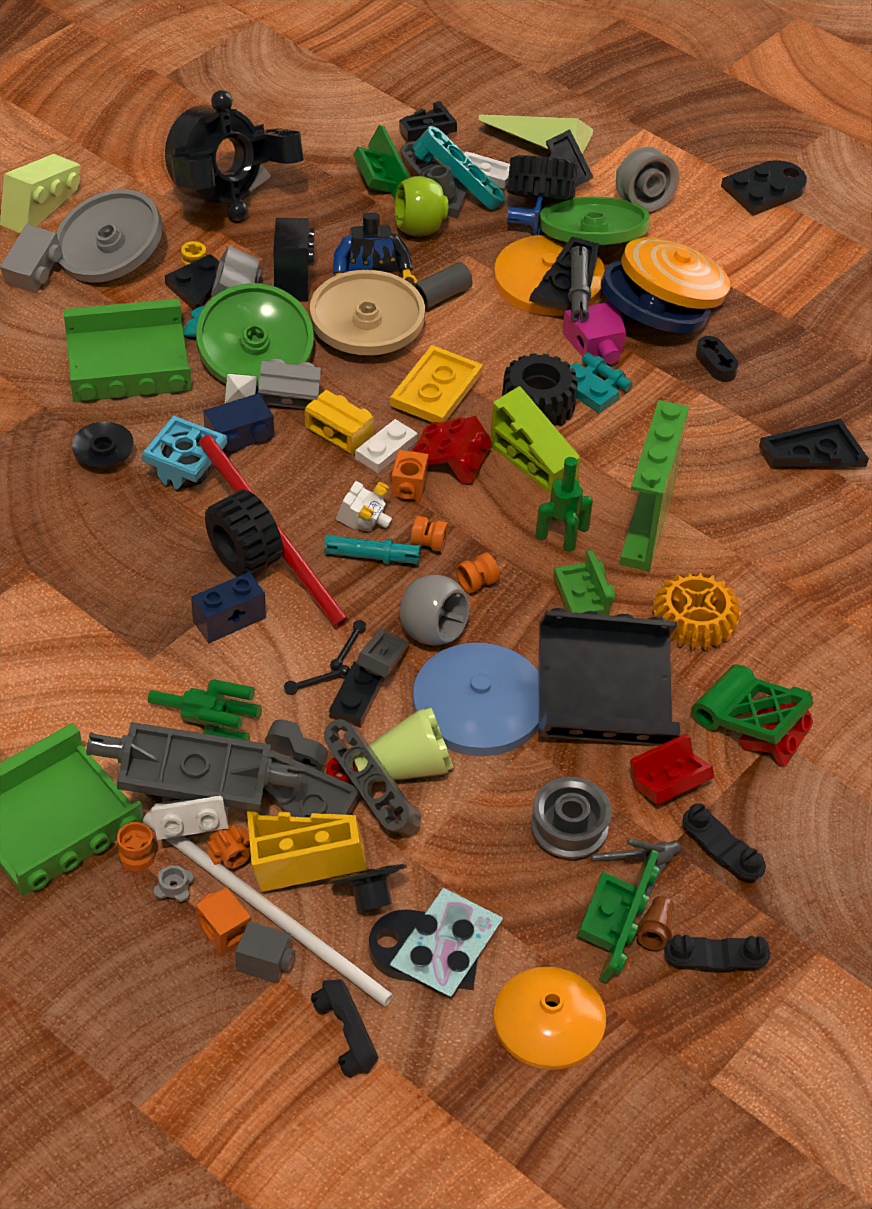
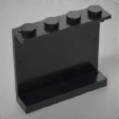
M564 608L546 610L539 622V736L657 746L679 737L680 722H672L670 636L676 629L677 622L666 621L663 617L640 619L634 618L630 614L606 616L601 615L597 611L572 613Z

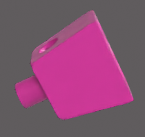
M611 302L588 306L589 319L580 323V313H578V321L575 322L571 319V310L565 311L562 333L582 357L589 352L593 356L602 357L606 360L607 364H613L619 360L620 353L624 349L626 332L618 308Z

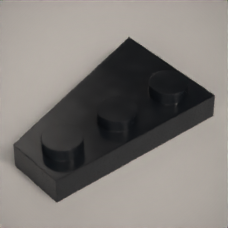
M571 237L550 270L543 276L538 287L531 293L529 301L564 311L571 310V302L568 298L569 289L571 288L570 251L573 247L579 246V255H582V246L587 248L588 287L590 288L599 244Z
M841 418L763 437L760 439L759 444L760 449L772 467H867L869 460Z

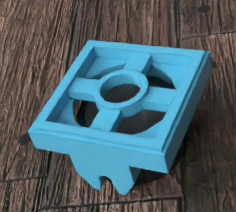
M173 415L142 453V462L157 467L158 477L164 485L171 483L174 489L193 487L201 484L207 478L209 466L212 463L200 447L199 441L206 435H212L221 449H223L227 444V436Z

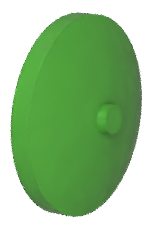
M588 196L575 197L570 200H559L545 206L540 212L541 230L548 236L568 242L571 237H576L598 243L599 245L618 244L643 236L650 227V214L647 209L639 204L611 197Z
M246 283L221 291L205 305L197 322L196 344L198 353L211 374L225 384L227 383V374L257 376L256 391H258L261 361L281 359L285 364L297 365L298 363L309 361L313 348L314 331L311 319L305 308L286 291L267 284Z

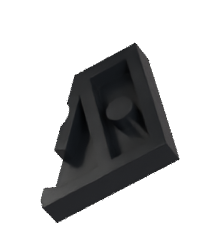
M209 254L165 275V285L192 310H195L202 306V302L206 297H212L211 292L219 261Z

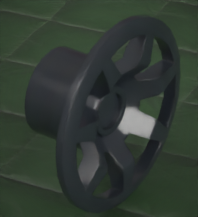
M390 865L333 878L329 881V884H350L353 889L357 911L378 908L393 904L387 878L390 874L407 868V865Z

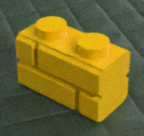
M325 390L317 397V400L314 399L306 406L305 428L354 455L357 448L373 437L374 417L368 410L364 408L359 409L349 403L344 396H337Z

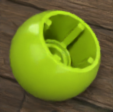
M413 176L403 180L398 185L395 197V222L397 227L402 232L415 237L427 236L436 232L440 228L442 220H446L448 214V198L443 195L441 185L424 176Z

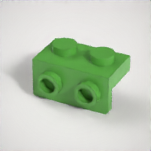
M593 550L586 551L584 563L554 568L553 577L565 607L569 612L584 613L586 611H597L601 615L609 616L611 603L615 602V593L612 584H607L603 562L597 560Z

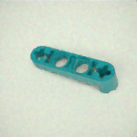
M429 126L412 146L414 154L419 159L429 163L436 157L443 165H448L451 173L488 208L496 210L505 201L504 192L438 128Z

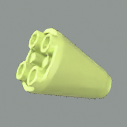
M432 708L417 710L369 744L393 780L439 776L448 773V770L454 768ZM361 753L354 758L358 771L364 770L368 763L366 754Z

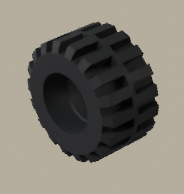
M527 155L511 157L507 192L512 195L531 198L543 196V199L551 200L573 199L578 165L570 160Z
M533 353L530 356H520L518 360H513L510 363V367H506L502 396L520 386L554 427L555 425L562 426L566 420H570L575 410L578 377H576V371L574 368H570L568 362H562L561 358L557 356L550 357L549 354L537 355Z
M242 489L206 509L205 524L210 542L221 561L234 574L240 576L250 572L253 575L281 559L283 544L278 526L268 508L252 492Z

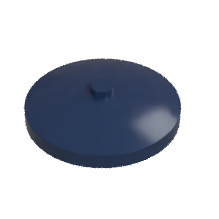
M621 261L608 265L601 279V289L604 295L616 308L629 317L656 329L674 333L696 332L705 326L711 313V308L696 309L684 307L650 294L638 286L626 274Z

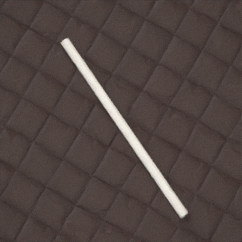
M150 811L144 816L143 823L155 831ZM185 836L165 839L276 925L290 933L297 941L385 1007L391 1002L393 998L391 992L222 864L214 865L209 855Z

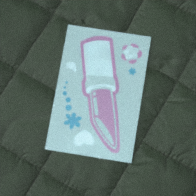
M443 888L425 913L436 918L438 922L436 932L432 935H422L415 928L390 965L451 997L503 920V917ZM465 919L473 924L474 934L470 939L458 940L453 936L452 926L456 921ZM416 946L430 948L433 954L431 963L424 967L414 965L410 959L412 949ZM453 951L465 952L470 960L468 968L462 972L451 970L447 965L449 954Z

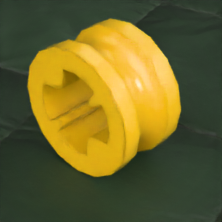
M196 241L185 243L181 247L182 263L186 266L205 257L206 247L204 244Z

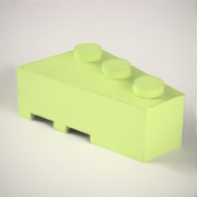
M52 154L4 173L0 225L18 233H21L26 224L37 227L78 190L80 164Z

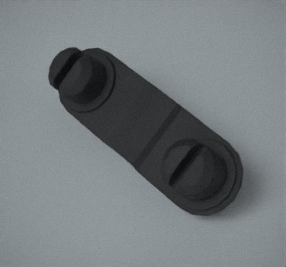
M693 804L685 812L682 820L684 827L714 859L726 865L744 881L749 882L762 877L766 869L763 855L757 853L755 848H750L746 843L733 836L728 828L711 814V810L705 808L704 804Z
M676 934L667 942L664 950L666 958L673 966L678 968H700L706 971L760 968L768 963L771 954L768 942L762 936H757V938L749 936L747 938L716 940Z
M342 979L324 980L322 988L312 993L311 1001L314 1003L313 1006L316 1011L321 1014L333 1008L334 1012L344 1023L343 1033L350 1050L341 1056L339 1055L338 1063L341 1066V1070L345 1076L351 1078L360 1071L368 1074L378 1060V1054L352 996Z

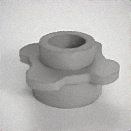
M177 865L162 868L158 873L159 884L154 887V895L159 899L165 897L175 898L178 902L187 900L189 897V884L194 880L193 873Z

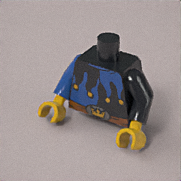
M365 213L363 215V226L351 227L349 235L343 237L334 251V275L355 270H377L399 277L400 273H402L403 279L410 278L414 283L417 282L416 277L411 275L413 267L409 249L399 235L391 233L390 226L380 225V215L377 213Z

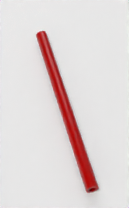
M212 435L204 436L199 441L200 447L232 490L236 493L245 489L256 496ZM277 524L283 544L282 557L336 629L344 626L348 622V617Z

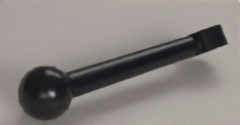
M357 620L353 623L352 634L338 657L330 662V667L333 671L338 670L343 665L342 661L358 635L366 631V623L364 621Z
M341 665L336 671L297 683L287 681L284 684V691L287 695H294L298 689L338 676L346 678L350 667Z

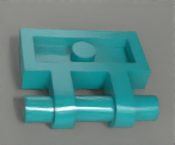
M589 352L582 358V362L587 367L584 368L577 362L570 366V368H574L576 377H578L576 398L597 413H601L619 399L620 391L617 388L620 387L627 392L633 385V382L626 378L624 372L619 369L614 370L606 364L605 359L600 356H593ZM601 374L607 379L604 381L598 375Z

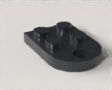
M772 160L722 178L721 187L754 216L801 197L806 188L807 176L800 167L793 163Z
M404 909L387 913L377 920L369 935V955L374 966L390 978L423 983L390 964L415 928L418 933L425 936L432 935L437 931L438 922L434 916L425 914L426 912ZM458 920L452 926V934L458 940H469L474 934V926L468 920ZM382 937H392L397 941V944L393 947L385 948L378 944V940ZM416 946L412 949L410 959L414 965L425 967L432 962L433 954L430 948ZM453 951L447 958V965L452 971L462 972L468 968L470 960L465 952ZM478 957L457 988L474 989Z

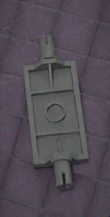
M135 722L130 723L128 734L122 735V738L90 732L86 755L89 756L94 755L118 759V763H121L117 780V789L187 801L222 796L225 807L255 812L260 811L264 787H267L268 784L300 790L303 767L301 766L295 767L272 763V759H269L270 744Z

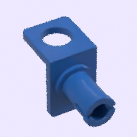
M538 196L536 207L533 210L509 206L507 223L531 226L533 236L546 235L540 228L543 196Z

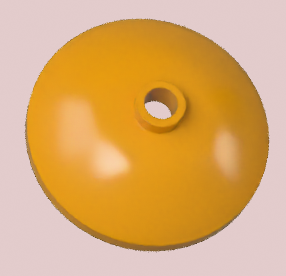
M537 967L515 975L502 987L495 1002L493 1021L500 1042L516 1059L539 1069L559 1070L582 1063L596 1051L604 1036L606 1012L598 992L581 976L562 968ZM546 1002H554L557 1006L550 1007Z

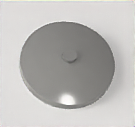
M129 189L102 192L80 203L64 218L56 232L62 247V254L58 262L63 270L77 280L94 283L110 281L135 270L150 257L162 235L163 222L156 205L145 194Z

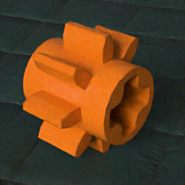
M228 824L229 829L216 830L211 833L210 841L207 842L210 847L207 854L214 865L221 863L226 868L234 869L243 865L248 860L249 852H251L250 840L245 828L238 830L235 824Z

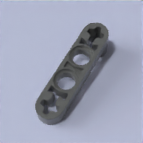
M416 141L404 144L400 152L404 164L414 176H424L436 181L441 185L443 195L447 196L448 200L456 195V188L450 167L448 165L442 166L436 158L429 163L419 159L414 154V149L412 148Z
M342 719L330 722L325 729L324 740L381 824L386 829L400 835L403 833L410 836L415 834L420 829L419 822L422 817L420 810L409 803L367 741L353 724ZM340 730L346 732L344 737L353 747L348 748L345 744L337 741L340 738L338 734ZM365 753L368 758L367 766L364 770L356 772L353 768V760L357 755ZM384 780L386 792L382 797L375 799L371 794V788L376 781ZM389 803H391L392 807L389 808V807H386V805H388ZM399 815L402 819L400 823H398Z

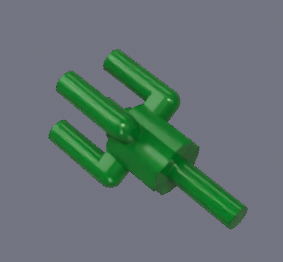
M567 457L565 459L563 478L553 482L550 502L543 503L538 507L535 533L536 538L544 540L548 537L550 518L564 521L566 527L563 548L568 552L574 551L576 548L578 530L581 532L589 530L593 505L592 498L590 496H583V489L579 484L580 481L575 479L577 459L574 457Z
M216 679L208 683L207 691L191 688L183 696L150 690L148 694V703L180 709L183 721L204 725L203 734L250 741V734L220 728V726L240 729L243 724V717L240 715L259 718L262 712L261 705L224 697L226 695L251 701L255 694L254 687Z

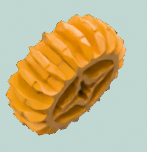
M687 572L684 578L676 574L672 581L666 580L656 593L652 609L654 610V617H663L666 621L677 622V627L671 634L670 641L677 640L679 648L684 644L690 645L692 651L696 646H701L706 651L710 644L718 648L721 642H728L731 634H734L737 630L741 615L739 598L734 596V589L726 588L725 581L716 582L714 575L709 578L703 577L701 572L697 576H692Z

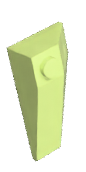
M479 115L478 117L479 121L490 127L548 151L546 141L570 129L583 154L593 135V129L578 118Z

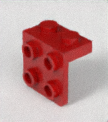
M477 416L459 417L451 421L428 424L412 452L428 454V465L448 462L463 485L473 482L492 445V441Z

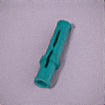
M327 534L324 544L327 545V548H324L325 555L331 554L383 560V564H390L392 561L419 565L421 554H419L421 552V545L393 543V539H386L383 542Z

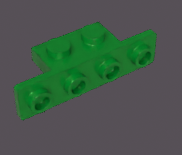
M379 125L368 144L369 149L357 147L353 156L368 187L375 191L390 192L395 199L398 185L403 180L410 178L386 128Z
M652 850L643 862L634 886L604 871L601 873L576 936L609 951L599 980L604 983L607 982L612 973L619 975L627 959V954L622 952L625 943L631 944L637 932L638 924L634 923L636 914L641 915L649 899V895L644 893L647 885L650 887L653 885L660 867L655 865L659 854L655 850Z

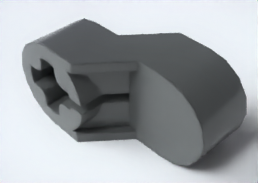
M281 719L275 720L265 738V743L271 745V750L289 756L291 759L319 771L322 770L328 756L327 749L317 741L304 738L298 724Z

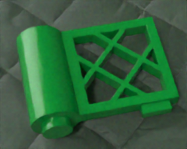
M735 664L693 704L691 713L695 721L707 730L713 731L722 726L777 744L814 703L810 691L794 686L788 689L757 679L751 669ZM758 692L771 695V697L752 701ZM791 702L797 704L795 707L780 710L779 705ZM775 706L776 711L761 715L756 714V710ZM751 712L753 716L740 720L734 718L736 715ZM780 722L773 731L760 727V725Z

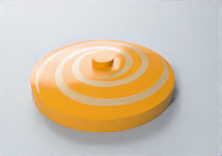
M658 237L634 239L627 244L621 258L624 271L638 286L650 294L676 305L696 309L714 308L725 301L730 290V280L727 274L715 261L700 251L673 240Z

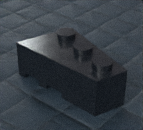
M276 218L273 246L274 287L286 291L299 302H308L309 265H314L315 229L309 228V218Z

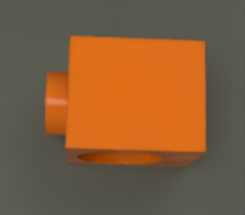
M398 450L392 472L391 497L422 501L428 472V454Z
M228 887L216 893L213 892L206 895L196 904L197 925L219 953L223 955L238 946L248 922H251V916Z

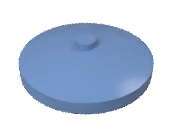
M465 643L449 647L430 658L416 676L413 688L414 713L423 708H432L446 748L452 751L473 756L503 754L525 744L539 729V672L522 655L499 645Z

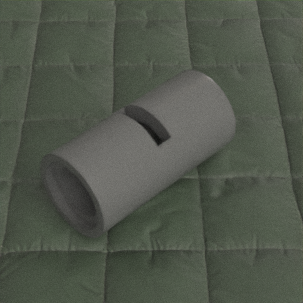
M457 262L412 285L421 294L426 310L471 288L473 280L467 266L462 262Z

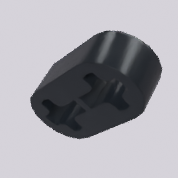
M714 336L700 338L696 349V357L716 380L721 382L734 380L738 370V360L720 339Z

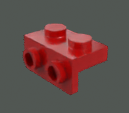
M791 702L779 705L780 710L795 707L797 704ZM775 706L760 709L757 715L776 711ZM807 711L777 744L743 734L739 741L743 750L773 752L778 766H787L807 732L812 727V715ZM772 722L760 725V727L773 731L780 722Z
M686 734L630 760L634 788L657 805L670 801L673 797L687 790L695 789L702 783L715 778L713 766L693 753L691 737Z

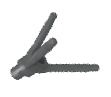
M629 838L627 840L628 845L641 849L591 855L592 861L639 857L645 861L652 850L659 852L655 865L660 867L653 885L651 887L647 885L644 892L650 896L659 875L666 867V863L671 861L674 855L681 852V846L676 840L668 843L661 841L653 844Z

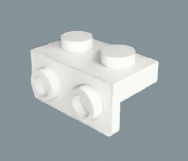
M222 796L157 803L151 808L157 840L229 829L228 807L224 806Z

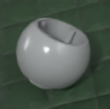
M436 574L422 576L413 581L403 594L400 603V621L404 630L414 640L430 646L444 645L455 640L465 628L469 616V599L465 590L451 578Z

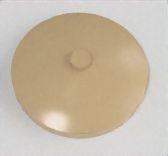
M355 270L336 275L316 289L310 301V319L315 333L328 345L351 354L380 355L405 347L419 335L425 320V304L419 291L411 283L399 276L377 270Z

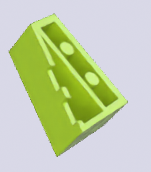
M520 386L493 402L490 434L492 448L550 495L553 482L563 478L564 461L567 457L577 459L575 479H578L581 457Z

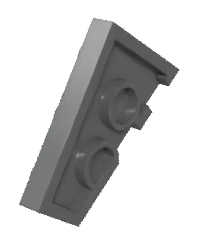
M270 750L269 759H272V763L303 767L300 790L268 784L263 789V792L284 812H290L291 817L310 818L312 813L351 814L361 797L356 786Z

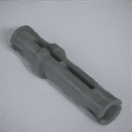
M576 246L570 251L571 288L569 289L568 298L571 302V319L577 322L578 313H580V323L589 319L588 302L591 299V290L588 287V250L582 246V255H579V246Z

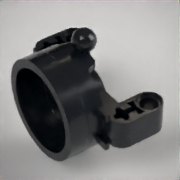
M218 90L211 98L212 106H194L183 112L176 119L167 137L165 162L171 180L181 192L193 198L229 204L227 207L228 217L238 222L244 220L248 214L247 205L242 200L249 196L248 189L255 181L260 164L267 163L268 161L291 164L304 160L300 131L282 128L264 130V124L254 126L246 115L237 109L231 108L233 105L231 94L225 90ZM228 138L235 149L234 161L228 171L221 173L216 163V152L221 142Z

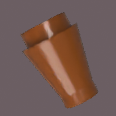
M664 896L655 897L652 905L638 924L636 932L638 941L647 949L661 950L672 939V911L674 904L669 898Z

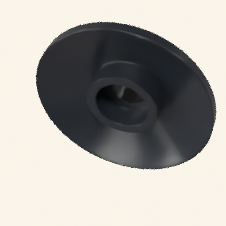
M113 422L89 424L81 428L72 440V450L75 457L80 462L92 467L117 465L126 460L134 448V440L130 431L124 426Z

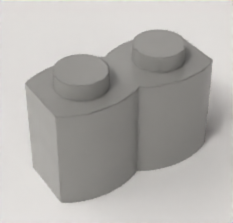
M228 245L220 258L211 296L214 297L221 291L235 285L257 283L262 269L258 268L259 259Z

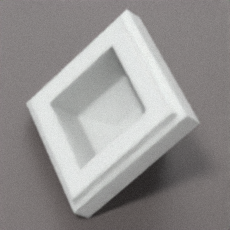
M227 374L225 403L256 394L257 376Z

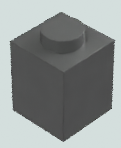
M249 921L235 951L236 971L278 984L283 971L289 972L294 962L295 950L291 949V934Z

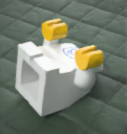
M355 481L342 501L336 520L350 528L371 532L376 524L387 529L392 521V517L382 512L386 505L383 497L386 495L389 486L378 482L373 492L363 488V484Z

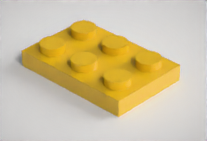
M431 345L390 396V406L432 423L446 422L482 375L483 364Z

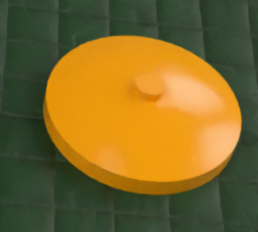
M536 235L519 239L506 246L498 255L494 267V283L500 295L516 308L532 314L564 316V310L531 302L529 298L568 242L548 235ZM598 255L596 256L590 287L591 299L588 302V306L593 305L603 292L601 289V279L605 272V267Z

